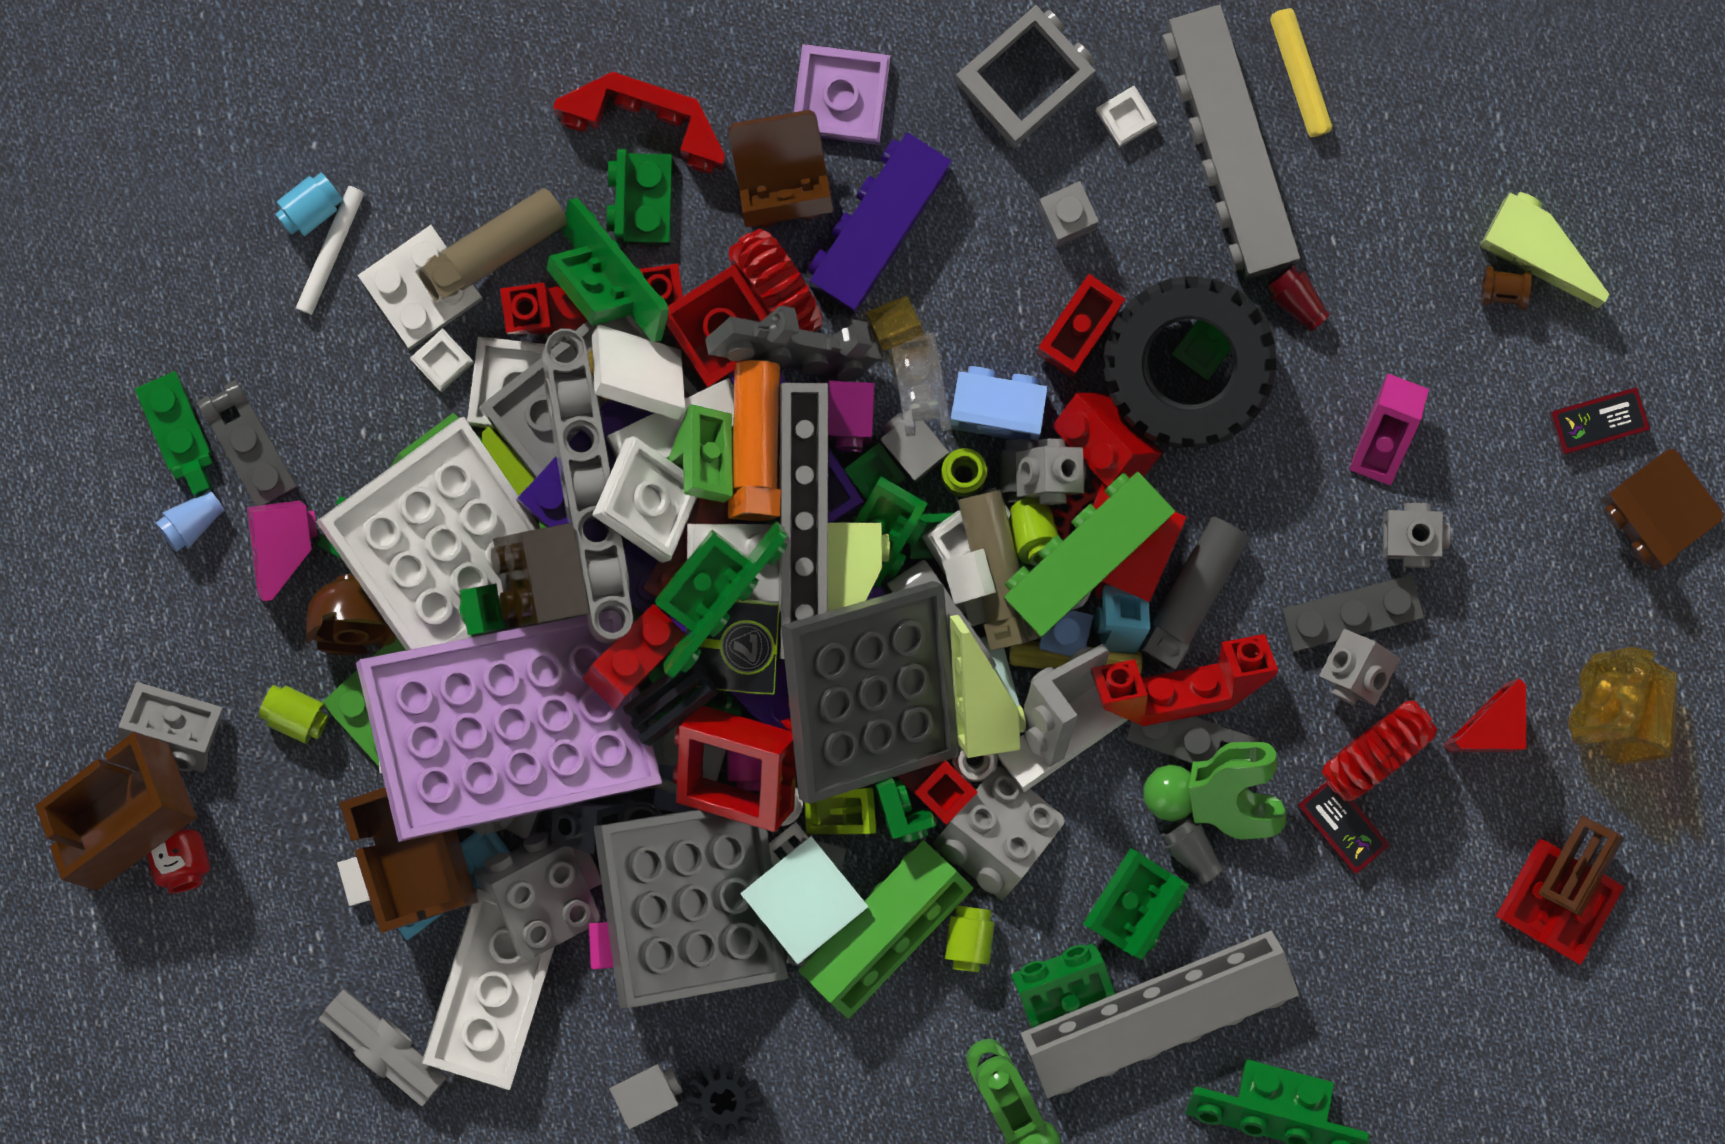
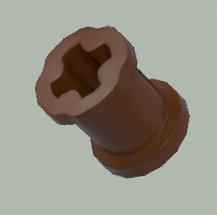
M1486 266L1482 280L1481 305L1489 306L1491 302L1516 304L1519 309L1527 310L1531 292V271L1523 270L1521 274L1496 272L1493 267Z

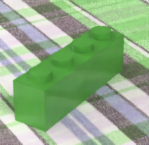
M1138 471L1131 478L1125 473L1121 474L1104 491L1110 497L1097 510L1092 504H1089L1071 521L1076 529L1064 541L1056 535L1037 553L1043 560L1032 571L1029 572L1023 566L1004 584L1010 590L1004 596L1005 601L1040 638L1175 513V510Z
M923 840L915 849L910 850L903 857L900 865L883 882L878 883L872 889L869 897L864 901L868 908L811 953L804 967H801L798 972L839 1012L849 1019L974 888Z

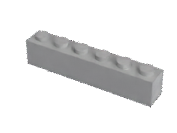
M1221 4L1169 19L1166 27L1167 33L1162 35L1163 46L1168 60L1176 59L1180 76L1175 77L1177 91L1182 103L1189 101L1194 116L1188 119L1190 133L1195 145L1202 143L1207 160L1201 161V166L1208 187L1215 185L1220 202L1215 203L1214 207L1221 229L1229 228L1233 244L1228 246V253L1234 271L1242 270L1244 279L1248 280L1285 269L1291 264L1296 265L1300 260V256Z
M782 383L780 385L779 489H781L779 524L785 528L787 538L784 541L787 543V547L779 558V659H785L781 625L827 612L828 383Z
M1271 930L1020 1034L1047 1098H1050L1057 1094L1069 1093L1077 1086L1096 1078L1113 1075L1119 1069L1140 1060L1152 1059L1162 1051L1179 1044L1196 1041L1204 1034L1223 1026L1235 1025L1245 1017L1267 1008L1279 1007L1287 1000L1299 996L1285 953Z

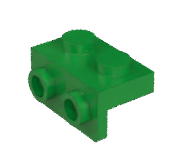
M882 476L853 522L881 523L882 534L889 535V561L882 562V569L873 585L877 589L885 576L894 579L907 557L900 552L905 543L914 546L927 524L920 517L928 504Z
M1130 848L1083 922V925L1136 959L1142 960L1146 953L1156 946L1160 937V931L1170 915L1175 913L1181 906L1184 893L1189 884L1169 873L1138 851Z

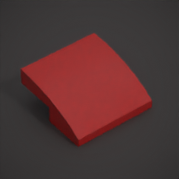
M1102 483L1093 503L1096 510L1110 498L1104 492L1107 488L1104 483ZM1175 512L1102 582L1150 602L1187 516Z
M1538 839L1495 917L1551 950L1581 965L1625 886L1604 874L1581 917L1552 901L1544 899L1538 893L1562 850L1545 840ZM1573 858L1555 891L1556 893L1561 894L1578 862L1577 859ZM1589 865L1571 901H1574L1592 866Z

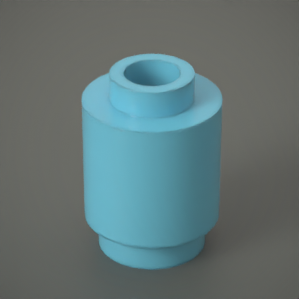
M320 172L314 178L309 175L276 201L281 210L275 215L291 235L299 230L305 237L338 211L335 206L342 202L343 198L325 175Z

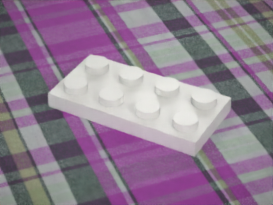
M476 889L475 892L479 902L472 904L421 1064L510 1090L554 947L529 960L519 956L495 898L483 890Z

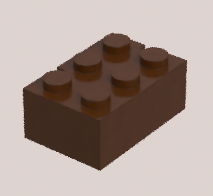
M133 732L104 753L108 762L96 759L35 805L46 838L55 841L50 846L61 880L98 891L197 818L168 743Z
M385 787L339 802L351 842L373 837L375 846L363 847L354 851L380 933L396 930L479 902L456 830L398 842Z

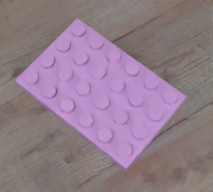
M608 610L599 614V624L605 631L615 633L621 630L622 619L616 611ZM586 615L360 659L356 663L398 842L643 790L662 784L653 744L647 746L640 742L638 735H640L639 731L632 727L630 723L632 720L631 716L626 715L622 708L640 694L639 687L614 710L582 679L590 666L613 644L602 643L592 636Z

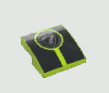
M737 599L727 611L730 617L724 628L715 637L709 634L698 647L701 650L699 658L717 690L774 695L780 601L746 599L740 601Z

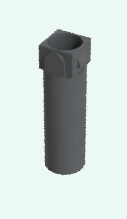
M1217 517L1211 518L1152 619L1150 630L1138 650L1140 653L1165 668L1176 670L1190 649L1189 644L1249 543L1251 538L1247 534Z

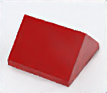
M1520 678L1505 683L1443 746L1449 752L1513 753L1525 750L1526 684Z

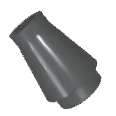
M1190 815L1185 819L1175 821L1161 834L1162 839L1166 843L1164 849L1193 873L1201 884L1209 882L1223 870L1202 824L1194 823Z

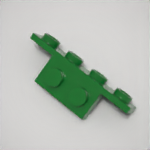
M578 198L569 199L565 212L567 225L562 228V232L575 249L550 255L546 270L592 326L631 316L652 342L662 340L669 316V308L666 301L657 294L644 278L642 272L622 252L618 243L598 223L595 215L589 212Z
M778 522L774 523L749 556L745 555L712 529L655 599L657 606L689 629L663 661L664 671L672 679L680 670L685 673L695 664L701 654V650L698 647L709 634L715 637L724 628L730 617L727 611L737 599L744 601L749 597L758 584L756 575L767 563L772 566L782 556L787 547V543L784 542L787 538L785 528Z
M1246 1059L1242 1069L1237 1097L1201 1087H1194L1185 1111L1186 1115L1195 1117L1200 1122L1208 1125L1221 1124L1240 1129L1249 1136H1266L1284 1141L1286 1144H1369L1370 1139L1368 1132L1327 1122L1334 1082Z

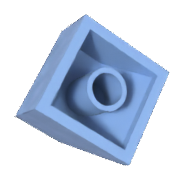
M969 366L968 373L959 371L949 429L1009 440L1029 439L1038 441L1047 393V386L1038 385L1039 378L1024 374H1013L1012 380L995 378L994 370L976 366Z

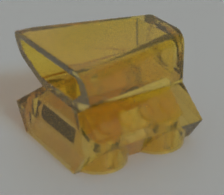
M1636 647L1592 654L1591 659L1585 664L1579 676V687L1583 692L1581 700L1574 706L1569 716L1568 726L1572 732L1571 738L1576 745L1606 742L1604 754L1615 763L1621 765L1672 757L1675 743L1678 674L1654 662L1655 652Z

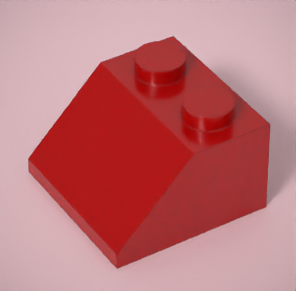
M735 264L668 305L669 316L665 326L677 349L681 350L683 360L702 389L705 390L723 380L730 379L728 374L735 370V364L738 363L726 357L709 355L705 338L729 317L761 322L768 314Z

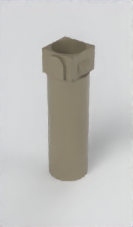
M542 188L439 252L438 257L436 255L430 257L425 265L415 272L433 301L437 303L444 298L457 295L459 289L465 290L567 225L566 216L551 192L546 188Z
M1001 490L958 500L970 552L984 549L996 593L981 597L988 622L984 624L990 651L1040 638L1004 599V596L1010 591L1004 584L1020 570V565Z

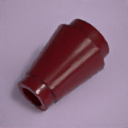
M1294 264L1286 267L1266 285V288L1272 294L1270 299L1305 326L1309 332L1321 325L1330 316L1305 270L1299 271Z

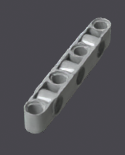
M560 329L554 331L548 337L542 351L550 423L568 523H573L590 613L586 614L588 627L596 640L602 643H614L617 639L627 634L633 624L626 559L621 535L593 516V512L610 476V468L586 345L578 332L571 329ZM559 342L568 343L574 348L576 358L569 363L557 361L552 354V346ZM574 431L584 432L591 440V448L586 452H576L570 448L567 436ZM590 520L601 522L607 531L606 539L601 542L588 540L583 533L584 523ZM606 609L616 611L622 619L621 630L615 633L605 631L599 624L600 612Z

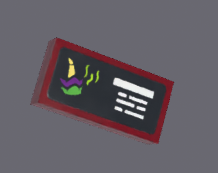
M1637 387L1549 413L1562 456L1650 430Z
M1326 780L1299 802L1297 807L1353 874H1357L1386 850L1390 844L1354 801H1343L1338 793L1335 794L1327 784L1328 780Z

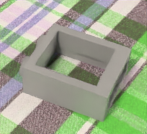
M1037 5L956 74L955 84L1013 148H1016L1094 79L1096 71L1092 67L1095 60L1088 50L1079 42L1073 46L1062 34L1066 29L1059 18L1050 10L1043 13ZM1035 26L1076 73L1021 121L982 78L980 73Z

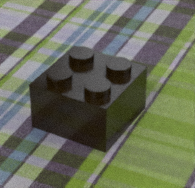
M573 523L493 538L494 547L491 549V563L495 573L500 574L503 589L499 596L503 617L509 620L510 628L590 613Z

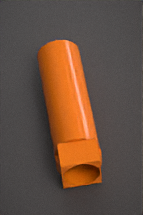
M750 360L735 364L732 460L733 496L728 499V519L765 522L780 517L781 489H777L780 365L775 362Z

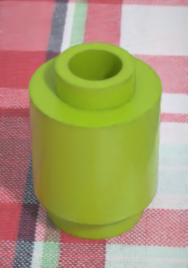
M961 448L954 450L945 458L942 465L941 479L943 485L955 496H972L983 487L987 475V466L983 457L972 449ZM966 467L970 469L972 478L969 482L961 483L955 478V472L958 468Z
M1024 498L1017 501L1011 507L1008 521L1020 561L1037 566L1043 560L1037 553L1056 535L1059 536L1050 507L1040 504L1039 498Z
M272 685L258 713L259 718L267 721L266 726L304 744L311 737L319 739L327 724L329 715L323 713L325 703L286 685L283 688Z
M965 906L956 907L955 917L950 916L945 959L953 960L952 969L979 972L980 964H990L995 922L991 921L992 910Z

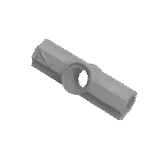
M343 989L319 1017V1020L324 1023L323 1025L337 1034L340 1039H343L355 1050L353 1053L361 1062L380 1077L389 1078L421 1106L427 1103L448 1077L441 1069L421 1064L424 1055L412 1046L413 1041L384 1017L380 1019L346 989Z

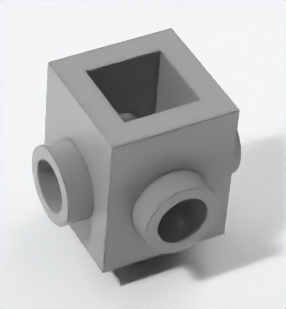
M1064 439L1038 440L1037 448L1016 452L1017 497L1039 498V502L1042 505H1059L1067 503V496L1084 493L1086 466L1083 462V448L1065 447Z
M1404 503V510H1388L1383 514V559H1403V567L1428 568L1430 567V560H1437L1442 557V549H1449L1450 523H1443V511H1431V504ZM1413 529L1421 533V542L1414 539L1412 535Z
M1344 629L1328 656L1319 677L1334 686L1331 694L1342 701L1355 706L1359 699L1376 706L1400 658L1379 643Z

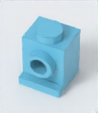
M1104 585L1102 589L1103 606L1096 608L1094 616L1095 633H1098L1101 644H1104L1110 652L1136 654L1150 630L1149 602L1114 586Z

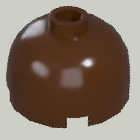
M353 574L339 576L336 581L326 584L313 595L308 605L306 641L309 645L312 640L317 641V650L335 655L367 654V649L364 645L379 643L381 649L384 645H391L395 641L396 635Z

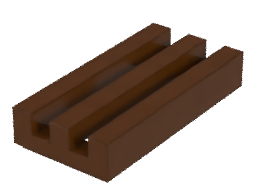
M1581 815L1538 894L1544 899L1552 901L1581 917L1622 844L1624 837ZM1589 830L1593 831L1594 834L1582 856H1580L1561 894L1556 893L1555 891L1585 836ZM1604 838H1607L1605 845L1603 846L1600 854L1598 855L1594 865L1592 866L1574 901H1571L1574 892L1576 891L1579 883L1581 882L1584 874L1586 873L1600 845L1602 844Z

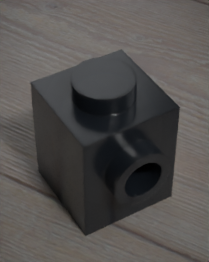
M605 797L554 808L551 813V842L596 854L594 826L623 822L625 802Z

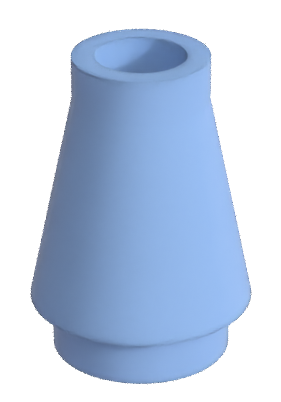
M208 490L194 499L162 512L163 518L155 524L165 540L177 552L184 546L189 549L225 510L216 496Z

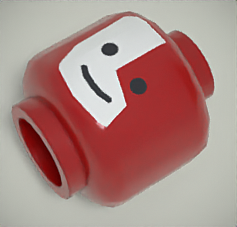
M182 828L146 855L153 881L157 886L167 888L168 892L172 894L186 892L203 884L202 878L210 871V862L204 840L197 830Z

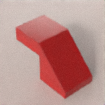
M946 760L896 776L946 825L978 793Z

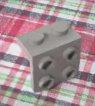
M1104 644L1093 649L1089 647L1082 648L1073 654L1064 665L1056 669L1052 667L1045 668L1031 680V686L1023 710L1026 721L1025 739L1032 752L1036 755H1041L1049 767L1065 758L1078 717L1069 703L1095 686L1091 675V668L1106 665L1110 653Z
M997 766L995 771L991 772L976 789L978 793L956 814L932 845L941 851L950 863L958 865L977 880L982 889L994 894L1003 901L1064 825L1065 820L1061 813L1031 789L1023 792L1005 768Z
M552 831L538 832L524 840L523 846L509 853H497L486 859L483 867L473 871L479 888L495 898L519 956L526 960L532 959L589 929V923H598L600 919V914L573 848L551 842Z

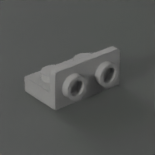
M136 682L118 726L119 742L133 732L143 734L169 744L178 770L205 772L208 765V751L222 719L223 707Z

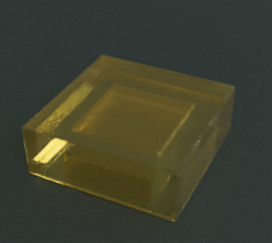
M908 295L866 312L883 351L924 335L922 325Z

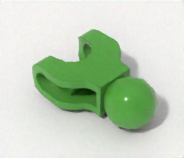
M1228 743L1221 747L1211 759L1193 762L1191 772L1176 765L1157 768L1149 775L1143 786L1144 802L1149 812L1159 819L1174 822L1187 818L1193 812L1194 823H1210L1226 835L1236 839L1272 837L1278 835L1287 822L1285 808L1281 800L1276 796L1253 793L1246 788L1267 783L1276 772L1278 766L1277 754L1275 749L1268 743Z
M983 1039L973 1044L966 1054L967 1067L1003 1133L1006 1144H1062L1058 1131L1053 1125L1043 1120L1019 1072L1002 1044L994 1039ZM993 1053L998 1055L987 1059L978 1067L979 1059L983 1054Z

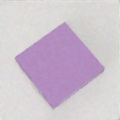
M802 44L794 112L814 111L817 115L820 138L879 145L891 55Z

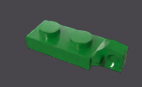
M176 371L134 388L169 471L172 472L175 480L185 477L192 494L196 495V497L208 490L212 491V485L204 469L213 464L210 456L212 451Z

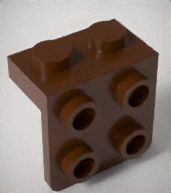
M804 110L736 122L730 125L728 133L740 191L745 228L751 226L770 227L780 221L796 218L810 220L818 218L825 213L834 212L817 115L814 111Z
M1668 449L1600 499L1605 506L1603 511L1608 520L1617 530L1623 529L1632 541L1630 547L1635 556L1644 566L1650 565L1653 571L1664 567L1678 557L1677 554L1723 519V512L1674 449Z

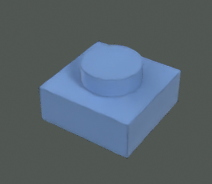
M1074 610L1069 611L1041 638L1038 650L1071 657L1077 651L1086 647L1094 615Z

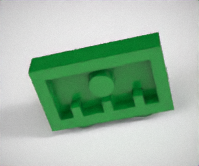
M617 149V161L608 162V187H615L616 195L615 205H607L606 228L608 232H614V238L618 244L670 245L672 154L627 153L626 149Z
M893 778L873 783L885 826L893 839L901 837L902 842L915 841L929 834L928 828L936 826L934 816L926 805L915 808L911 807L905 785H902L901 779L893 780Z
M1095 943L1070 947L1062 955L1046 961L1030 962L1024 965L1020 971L1011 974L1031 1028L1115 994L1105 963Z

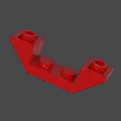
M612 71L555 100L553 110L555 115L561 118L560 124L580 132H585L587 126L598 130L609 97L615 98L614 105L631 112L638 113L640 107L657 112L656 118L670 125L681 126L683 121L688 122L689 125L680 148L682 158L688 159L687 166L708 174H712L714 168L721 171L725 170L727 164L726 156L698 100Z
M678 263L639 269L657 294L664 298L667 306L683 297ZM545 282L500 288L507 334H552L560 329L576 331L588 321L560 286L547 288Z
M1265 634L1222 642L1219 662L1216 664L1141 678L1135 659L1091 668V675L1103 709L1142 726L1229 710L1278 674V667Z

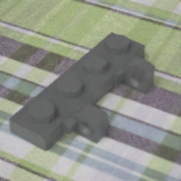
M778 306L761 322L729 317L705 338L709 355L726 357L735 362L750 360L775 362L782 368L799 370L808 375L821 374L838 377L842 381L859 379L864 375V372L880 360L877 344L870 341L868 322L853 319L852 325L841 329L834 336L799 329L795 308Z

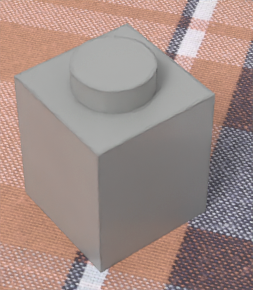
M1080 181L1039 199L1037 209L1055 248L1096 230L1099 221Z
M916 411L912 412L908 417L900 412L881 428L886 435L880 439V444L913 485L943 462L949 455V451Z
M661 1063L609 1088L629 1129L678 1106L680 1102L677 1095L683 1092L672 1067L664 1071Z

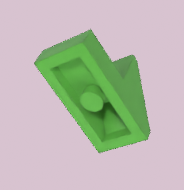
M692 404L687 408L668 458L669 461L683 470L685 495L725 503L733 496L731 413Z

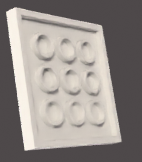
M465 417L456 419L316 521L405 650L466 639L472 636L467 634L466 625L460 616L461 596L459 590L496 583L498 595L500 596V593L503 592L500 574L495 573L491 563V549L494 547L493 538L541 529L533 516L516 501L519 496Z

